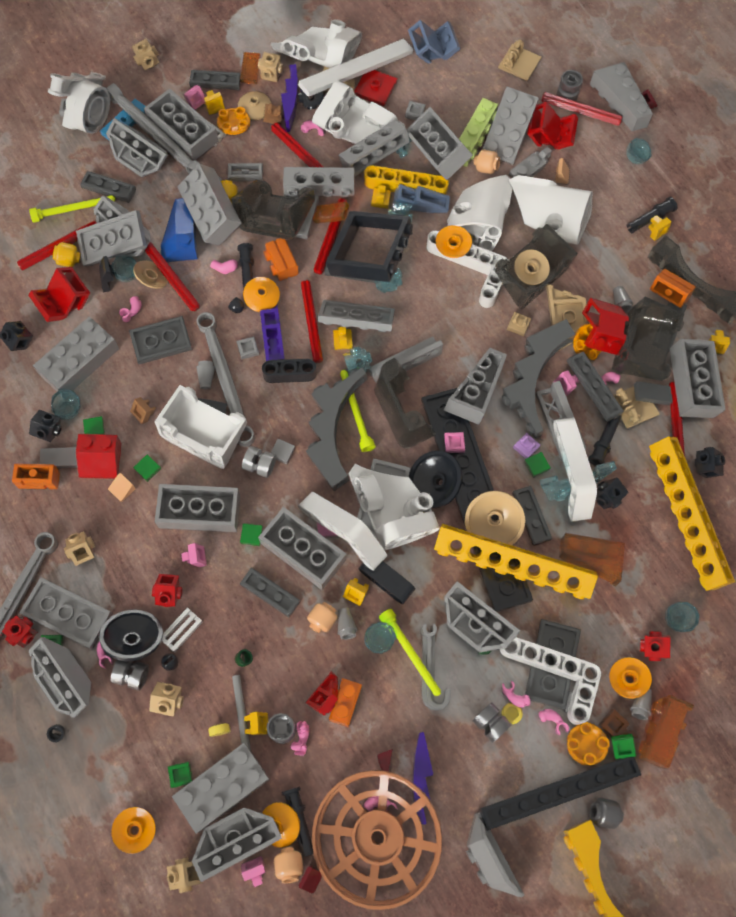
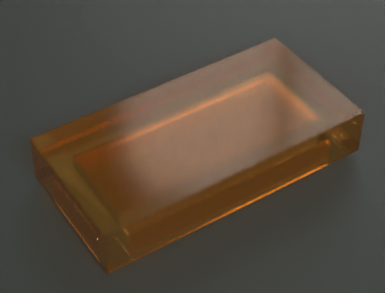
M244 52L240 76L241 83L257 84L260 53Z
M341 202L317 206L313 221L315 224L346 220L349 204Z

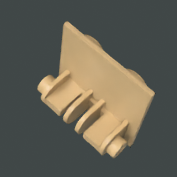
M518 40L511 45L498 68L528 81L541 56L523 49L524 42Z
M634 386L626 390L621 388L616 391L617 394L613 395L624 411L621 414V420L627 429L660 415L654 403L635 400Z

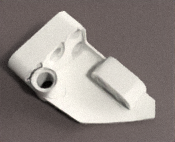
M331 20L330 28L311 27L297 37L290 36L283 42L271 43L273 50L301 61L309 60L327 68H332L352 60L360 44L362 32L350 27L345 28V23L340 20Z
M339 80L333 83L312 119V123L330 132L335 138L344 139L354 144L394 120L405 127V124L398 121V118L392 112L374 102L369 104L355 95L353 88ZM341 126L339 130H334L335 127Z
M507 175L497 176L465 189L448 217L447 226L454 225L464 228L470 234L473 245L492 251L501 237L504 217L510 204L512 186L509 183L510 178Z
M521 175L509 179V183L518 201L524 224L546 234V241L550 244H557L561 239L565 243L579 244L592 212V191L557 186L551 180Z
M354 464L348 473L360 506L364 512L368 513L378 542L384 550L411 543L440 529L435 514L431 510L433 506L432 497L428 493H420L409 477L384 474Z

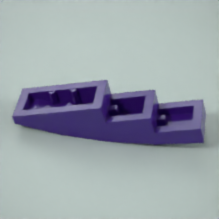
M296 64L289 65L291 78L285 79L287 93L281 94L287 132L291 131L298 105Z
M277 304L273 309L260 310L266 361L285 360Z
M424 732L418 734L414 754L412 782L430 799L426 777L433 776V770ZM413 791L414 803L420 798L415 791ZM422 808L416 813L423 825L427 823L424 809Z

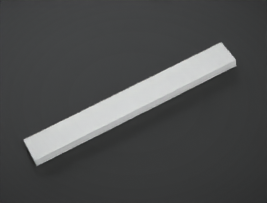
M401 39L300 80L298 86L309 97L331 88L336 80L341 82L348 81L412 54L414 49L405 39Z

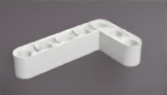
M439 231L430 232L426 246L430 253L488 275L481 290L479 303L484 308L492 307L508 274L510 260L505 256L473 244L467 253L471 256L464 255L459 258L446 257L439 252L436 243H433L436 242V236Z
M575 418L554 420V433L571 485L568 504L570 521L591 519L597 487Z
M311 492L298 505L301 511L309 518L346 540L362 562L374 571L387 557L382 546L360 519L318 494Z
M517 637L511 642L515 646V651L510 652L506 648L500 649L501 654L507 658L576 681L567 717L575 725L589 720L601 677V670L597 665ZM526 649L533 650L535 654L533 659L526 656ZM547 655L554 659V665L551 666L546 663L545 657ZM566 662H570L573 665V672L566 670ZM586 669H590L593 672V679L586 677ZM581 689H585L588 692L587 700L580 696ZM575 709L582 711V720H578L575 717Z

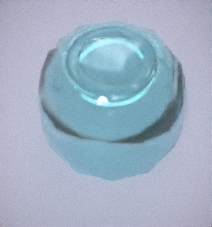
M633 139L626 148L628 160L633 164H643L652 156L649 144L643 139Z
M127 255L117 256L111 263L113 276L120 282L128 283L136 278L133 268L137 262Z
M59 390L51 398L52 413L61 417L62 420L73 419L80 411V398L72 390Z
M675 602L666 609L665 620L667 625L674 631L690 632L699 624L700 615L697 608L691 603Z
M384 622L371 624L364 634L366 647L371 652L379 654L390 650L396 639L394 628Z

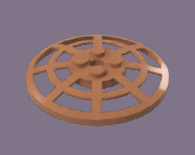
M370 770L345 778L327 793L315 815L312 828V846L318 869L334 892L356 906L366 909L384 910L408 903L427 887L440 862L442 831L434 806L417 785L396 773ZM380 777L379 790H369L354 796L346 787L350 783L362 778ZM389 778L407 785L420 798L410 805L401 796L388 791ZM340 792L347 803L339 812L335 825L322 824L328 805L334 796ZM379 796L378 809L366 812L359 802L368 797ZM387 798L398 802L406 810L397 817L391 812L386 811ZM425 805L430 811L434 822L436 843L423 840L422 824L416 812ZM351 808L360 817L355 823L354 828L342 826L343 820ZM410 817L415 824L417 838L405 836L402 824ZM375 831H380L384 835L382 843H376L373 840V833ZM321 833L334 835L335 851L340 863L331 870L326 865L322 853ZM341 836L352 837L355 850L347 857L342 848ZM403 846L416 848L414 856L407 867H405L398 856ZM422 850L435 852L428 873L416 885L410 873L417 865ZM359 858L371 864L370 876L360 873L351 864ZM392 862L398 874L387 878H378L380 866ZM346 869L355 879L368 884L366 898L359 897L348 891L335 878ZM402 879L410 891L395 899L375 900L377 886L391 885Z

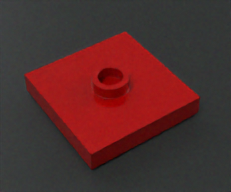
M372 70L362 75L354 93L361 99L384 107L397 83V78Z

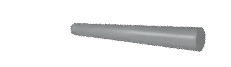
M240 675L232 676L241 744L245 743L251 751L249 734H245V729H248L247 721H244L246 713Z

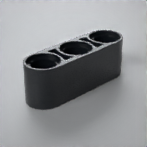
M311 359L268 360L262 365L263 378L268 383L309 382L314 380L317 374L316 364ZM307 368L312 369L310 372H305L304 370ZM287 369L294 370L291 373L285 372ZM269 370H274V371H275V372L272 373V374H268V373H267V371H269Z
M384 561L374 571L364 563L358 568L365 577L402 605L416 589L407 579Z

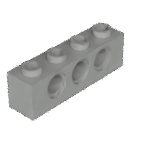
M396 120L390 122L340 153L339 158L343 168H354L355 177L368 166L376 164L408 144L407 130Z
M284 167V195L309 197L354 196V168Z

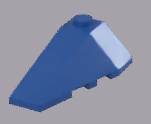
M178 198L174 201L161 243V255L166 262L198 259L195 222L183 198Z

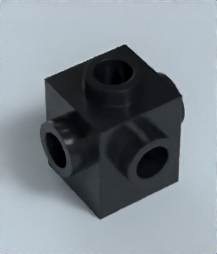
M301 88V93H298L299 103H302L308 110L316 109L317 105H320L324 99L323 91L314 94L311 99Z
M21 321L5 322L0 332V338L11 351L26 350L33 338V335Z
M39 409L30 420L29 435L51 443L55 436L58 437L61 433V417Z
M706 447L704 450L696 451L695 466L699 475L704 478L724 476L723 465H725V457L723 453L714 447Z
M618 477L607 481L604 480L597 485L596 501L603 509L611 507L614 509L622 504L621 500L629 492Z

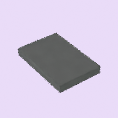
M183 316L129 330L139 365L192 350Z

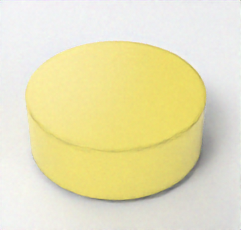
M508 703L502 708L501 716H505L514 725L522 719L523 712L521 707Z
M225 723L209 727V736L214 737L229 733V724Z

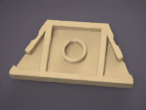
M547 285L551 326L567 319L574 333H576L581 326L589 323L582 314L586 307V298L573 295L566 290L562 292L553 288V285Z

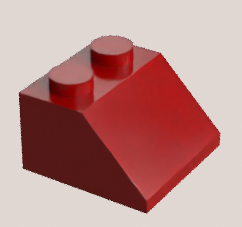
M78 434L76 459L79 478L115 479L117 477L122 445L117 435Z

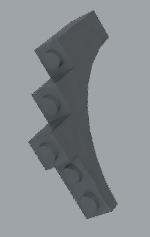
M567 319L526 338L524 347L527 354L531 356L516 362L513 370L515 378L520 381L503 388V395L501 397L506 406L509 405L511 410L517 408L520 418H524L527 423L526 429L530 435L533 434L535 439L543 434V428L535 405L536 383L542 369L550 358L561 348L573 342L575 333Z
M363 368L352 371L346 379L336 382L333 388H330L326 383L316 387L311 394L322 413L315 414L311 421H309V425L320 441L310 444L306 453L333 491H336L350 481L337 453V425L348 399L358 387L368 380Z

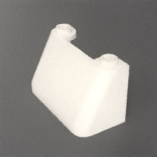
M179 385L155 420L160 436L210 464L224 469L247 424L245 416L239 412L230 413L228 416L199 401L195 395L196 392L192 388H185Z

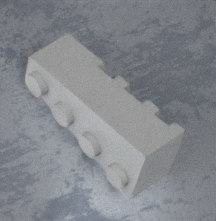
M625 62L595 70L590 82L591 87L596 88L599 91L600 97L602 99L605 98L610 103L609 107L612 110H616L622 116V121L631 131L646 128L653 113Z
M489 348L463 383L459 385L455 393L448 399L444 410L479 425L489 404L507 354Z

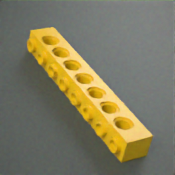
M668 436L650 445V456L656 463L658 468L657 474L664 483V492L671 501V510L677 516L678 527L684 534L686 539L685 545L691 552L693 557L692 563L699 572V580L702 587L706 591H711L735 583L678 439ZM668 456H670L669 464L666 462ZM676 473L677 480L674 482L673 476ZM682 491L684 492L683 499L680 498V494ZM689 509H691L692 512L690 518L687 515ZM696 527H698L699 534L697 536L694 532ZM703 545L706 547L705 554L702 553ZM710 564L714 567L713 573L709 571Z
M443 523L434 550H437V553L442 556H449L450 554L456 556V559L461 562L467 563L469 560L475 562V565L480 568L487 569V567H491L499 574L506 575L510 573L518 580L526 581V579L534 581V584L537 586L545 587V585H548L559 593L567 591L573 593L572 596L583 600L585 597L591 598L598 578L596 571ZM459 540L462 546L456 549L452 547L451 542ZM473 546H478L482 551L475 555L471 553L470 549ZM497 552L501 557L499 560L494 561L490 559V554ZM513 558L520 561V564L516 567L509 564V561ZM535 564L540 568L537 572L532 573L528 570L529 566ZM550 571H557L559 575L557 578L551 579L548 577V573ZM571 577L578 578V582L574 585L567 583Z

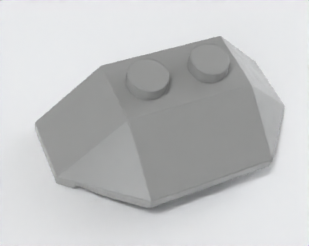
M113 118L106 135L110 141L115 159L140 177H145L159 171L168 155L164 148L138 130Z
M104 195L93 209L96 215V223L129 213L127 209ZM143 226L148 246L151 241L150 232ZM146 247L121 255L120 257L125 259L140 256Z
M458 581L444 596L448 627L479 653L507 648L520 633L518 628Z
M41 637L29 649L34 678L56 711L70 715L73 718L77 717L89 704L91 681L68 648Z
M242 808L208 826L202 833L192 859L200 882L282 839V836L273 817L247 808Z
M480 812L475 813L466 844L469 850L466 853L472 864L476 862L479 868L477 875L483 885L486 883L491 888L518 897L525 896L490 830H486Z

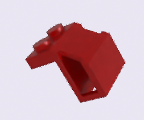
M544 102L536 106L527 134L540 147H542V144L551 145L554 149L558 150L574 145L578 117L576 114L560 118L550 104Z
M72 267L56 268L47 289L31 290L28 296L46 322L64 320L69 312L76 308L78 311L81 310L90 295V291Z
M590 298L582 314L593 328L584 344L586 347L617 355L626 341L627 335L624 333L625 321L629 322V316L620 306ZM592 305L600 315L589 312Z

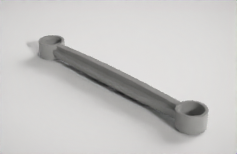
M112 83L106 88L109 92L110 101L114 104L117 103L147 134L151 135L161 147L181 163L189 174L200 164L196 160L192 161L152 120L125 98L116 84Z
M209 312L201 313L197 317V325L199 330L205 333L211 358L230 413L239 412L244 415L228 364L215 333V318ZM204 319H211L213 321L208 327L200 325ZM246 424L244 431H249L252 436L247 441H238V444L243 447L250 446L255 440L252 428Z
M42 532L35 538L34 545L36 550L0 608V638L3 634L1 631L5 628L4 625L15 614L46 554L53 553L58 546L56 538L48 532ZM47 537L51 538V546L47 549H41V541Z

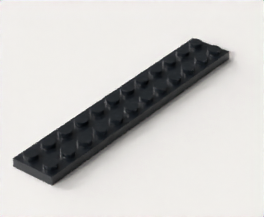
M457 388L422 397L421 401L438 451L445 452L444 433L464 432L465 452L448 454L452 455L459 462L462 469V485L455 500L465 526L466 510L472 500L478 495L494 491L469 420L444 410L448 399L457 390ZM494 514L491 518L492 520H498L499 516ZM478 546L472 547L475 555L482 551ZM493 552L489 557L496 561L500 559L501 555ZM513 558L509 561V564L516 567L520 564V561ZM479 567L493 610L496 612L533 601L527 581L518 580L510 573L506 575L499 574L491 567H487V569Z

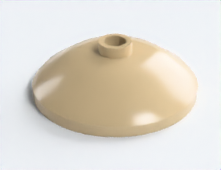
M488 491L475 497L469 504L465 514V526L468 532L513 545L524 531L525 514L521 504L512 495L502 491ZM496 514L499 516V519L492 520L491 516Z

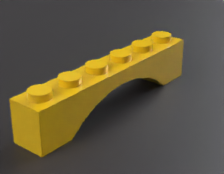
M585 820L564 830V842L569 850H573L575 858H573L574 863L586 878L583 880L588 892H592L596 899L594 906L599 915L603 914V917H624L611 902L601 880L599 869L601 840L591 820Z

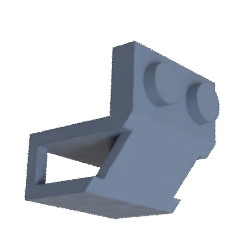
M419 20L408 29L417 56L428 64L432 63L431 60L449 59L461 49L452 24L448 21L436 31L422 20ZM418 27H420L423 37L415 32Z

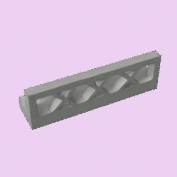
M431 337L369 367V372L378 386L441 355L443 343L441 340L436 342L434 337Z
M560 381L552 383L550 388L537 391L536 397L562 461L563 459L554 433V419L550 418L549 412L551 409L558 412L559 419L573 418L574 415ZM551 393L552 403L545 402L542 395ZM580 433V436H581V439H582L584 448H585V450H586V445H585L584 440H583V438H582V435H581V433Z

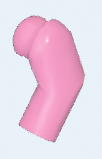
M214 259L210 267L222 274H228L236 270L238 262L232 259L220 263Z

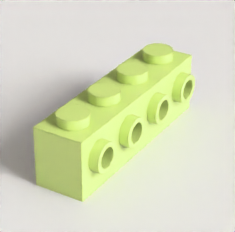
M482 98L459 138L473 155L464 164L466 167H468L472 159L474 160L478 147H481L484 142L485 135L489 134L497 113L498 104L488 99Z

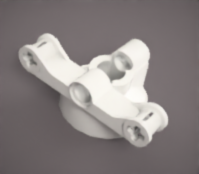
M90 72L89 76L78 73H71V76L51 73V87L48 89V93L59 97L67 96L62 125L66 128L79 129L89 134L98 132L105 123L110 109L109 92L105 87H102L103 80L106 77L95 72Z

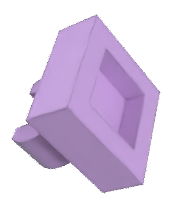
M526 433L513 448L527 459L539 449L540 444Z

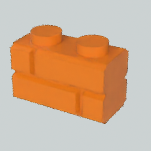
M284 237L265 244L266 251H263L266 261L271 262L270 270L273 276H277L278 280L282 281L299 274L298 265Z
M664 269L657 275L650 290L681 308L689 300L696 286Z
M14 464L12 483L18 489H58L60 471L54 464Z
M342 678L338 690V700L330 713L329 721L349 728L362 684Z

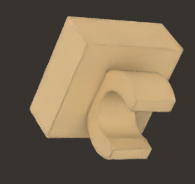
M514 312L507 330L524 337L531 318Z

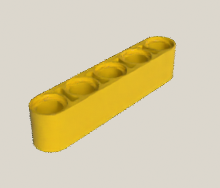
M368 166L364 171V184L370 189L379 188V185L386 186V190L395 192L396 188L401 184L413 189L421 186L447 195L449 181L440 175L380 166Z

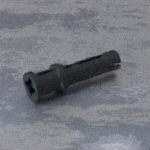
M666 198L661 204L654 205L651 211L628 223V231L633 234L635 231L651 223V218L656 215L662 219L669 212L676 211L678 206L674 198Z
M242 243L237 246L240 253L238 263L242 269L243 291L246 284L253 279V245L250 243Z
M621 415L617 416L615 420L613 418L607 421L600 440L595 442V449L592 455L588 457V461L592 465L597 467L604 466V459L611 450L610 443L622 419Z
M296 787L281 793L282 796H285L286 804L291 806L299 817L300 832L297 841L302 857L314 853L303 812L306 807L301 801L299 793L301 789Z

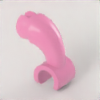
M312 120L306 121L301 125L303 133H308L311 129H317L319 135H324L323 128L312 123Z
M137 296L131 297L130 310L122 308L119 311L125 323L129 322L131 317L136 315L141 309V300Z
M607 372L601 376L605 384L611 381L617 384L621 377L616 372Z
M99 640L97 644L99 665L106 669L103 664L104 660L109 659V662L113 664V659L106 655Z
M513 681L510 683L511 689L505 688L504 683L502 684V693L507 696L513 705L522 708L530 705L528 695L514 694L515 684Z
M544 709L539 712V718L542 722L548 720L554 721L557 724L555 727L557 735H561L559 726H563L566 733L569 731V726L554 710Z
M299 721L296 724L299 741L293 742L291 749L295 750V755L304 756L307 751L306 742L309 737V725L305 721L303 723Z
M379 796L369 797L364 803V807L371 811L378 807ZM387 799V808L389 805H393L397 809L396 804Z

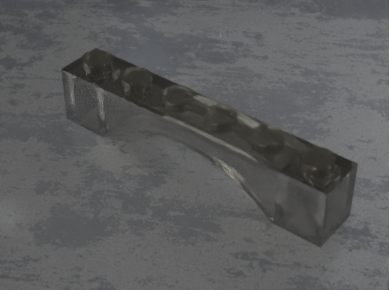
M666 235L651 249L647 258L653 264L659 266L662 270L667 269L696 286L692 295L702 301L708 309L718 314L723 321L731 324L736 319V291L720 289L700 279L685 263L680 246Z

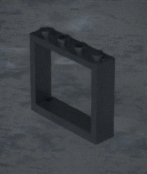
M350 211L326 261L329 274L332 276L391 282L394 273L397 271V265L402 260V253L407 248L408 239L413 234V224H411L410 216ZM359 227L398 230L383 265L344 261Z

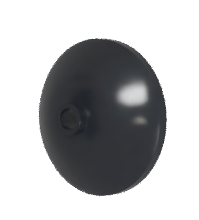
M431 451L416 460L410 470L409 478L420 493L425 492L432 497L433 506L431 508H440L449 504L457 496L462 485L463 475L459 462L452 455L444 451Z
M143 610L122 611L110 617L103 624L99 634L100 645L104 652L114 659L121 661L139 660L149 656L159 647L163 638V629L160 621L149 612Z

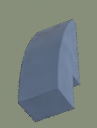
M399 184L394 192L393 206L418 212L447 213L450 196L421 186L413 189Z

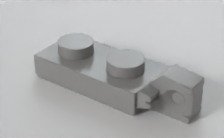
M546 147L541 152L536 151L510 170L509 175L512 178L518 175L533 177L545 168L552 150Z

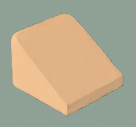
M560 158L556 168L555 181L556 183L568 184L569 168L564 159Z
M121 473L117 475L108 488L121 503L136 490L133 484Z

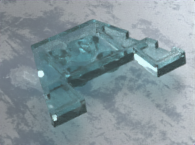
M614 461L596 466L592 472L596 484L617 469ZM554 476L540 480L541 487L549 501L554 499L562 501L567 496H570L571 485L569 479L559 481L558 477Z

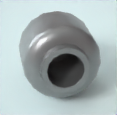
M599 798L590 806V818L598 827L616 829L623 821V810H621V806L615 800Z

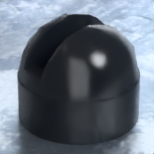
M235 297L230 302L228 309L234 313H241L244 309V304L242 300Z
M166 654L161 659V665L165 670L172 671L178 666V658L174 654ZM172 657L173 660L165 666L164 663Z
M59 724L53 725L47 730L48 740L54 743L61 741L66 734L65 728ZM53 730L61 731V734L53 733Z

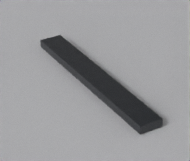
M635 757L621 758L480 808L479 811L485 828L488 831L633 779L642 774Z

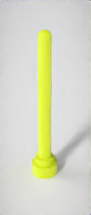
M106 196L115 202L114 196ZM101 198L44 210L35 207L30 208L29 212L32 222L35 223L40 222L46 216L94 207Z
M346 370L340 372L343 381L348 377V373ZM353 393L349 398V403L361 436L359 446L362 452L372 451L376 448L375 442L368 436L355 394Z
M393 609L386 610L379 616L380 621L383 625L390 627L435 696H439L441 694L440 688L396 623V614Z

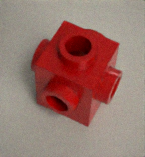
M159 574L155 585L152 587V597H155V605L175 607L178 599L182 598L183 588L179 587V575Z
M17 615L9 619L4 625L5 628L1 631L7 636L5 640L12 646L17 644L23 648L31 643L38 633L32 627L34 625L32 621L25 616L21 619Z
M649 631V635L645 634V639H640V652H645V657H649V661H662V658H670V636L662 635V632ZM656 643L659 647L654 649L651 647L652 644Z

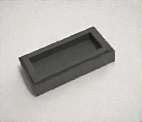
M639 381L634 383L636 401L670 405L673 402L670 386Z

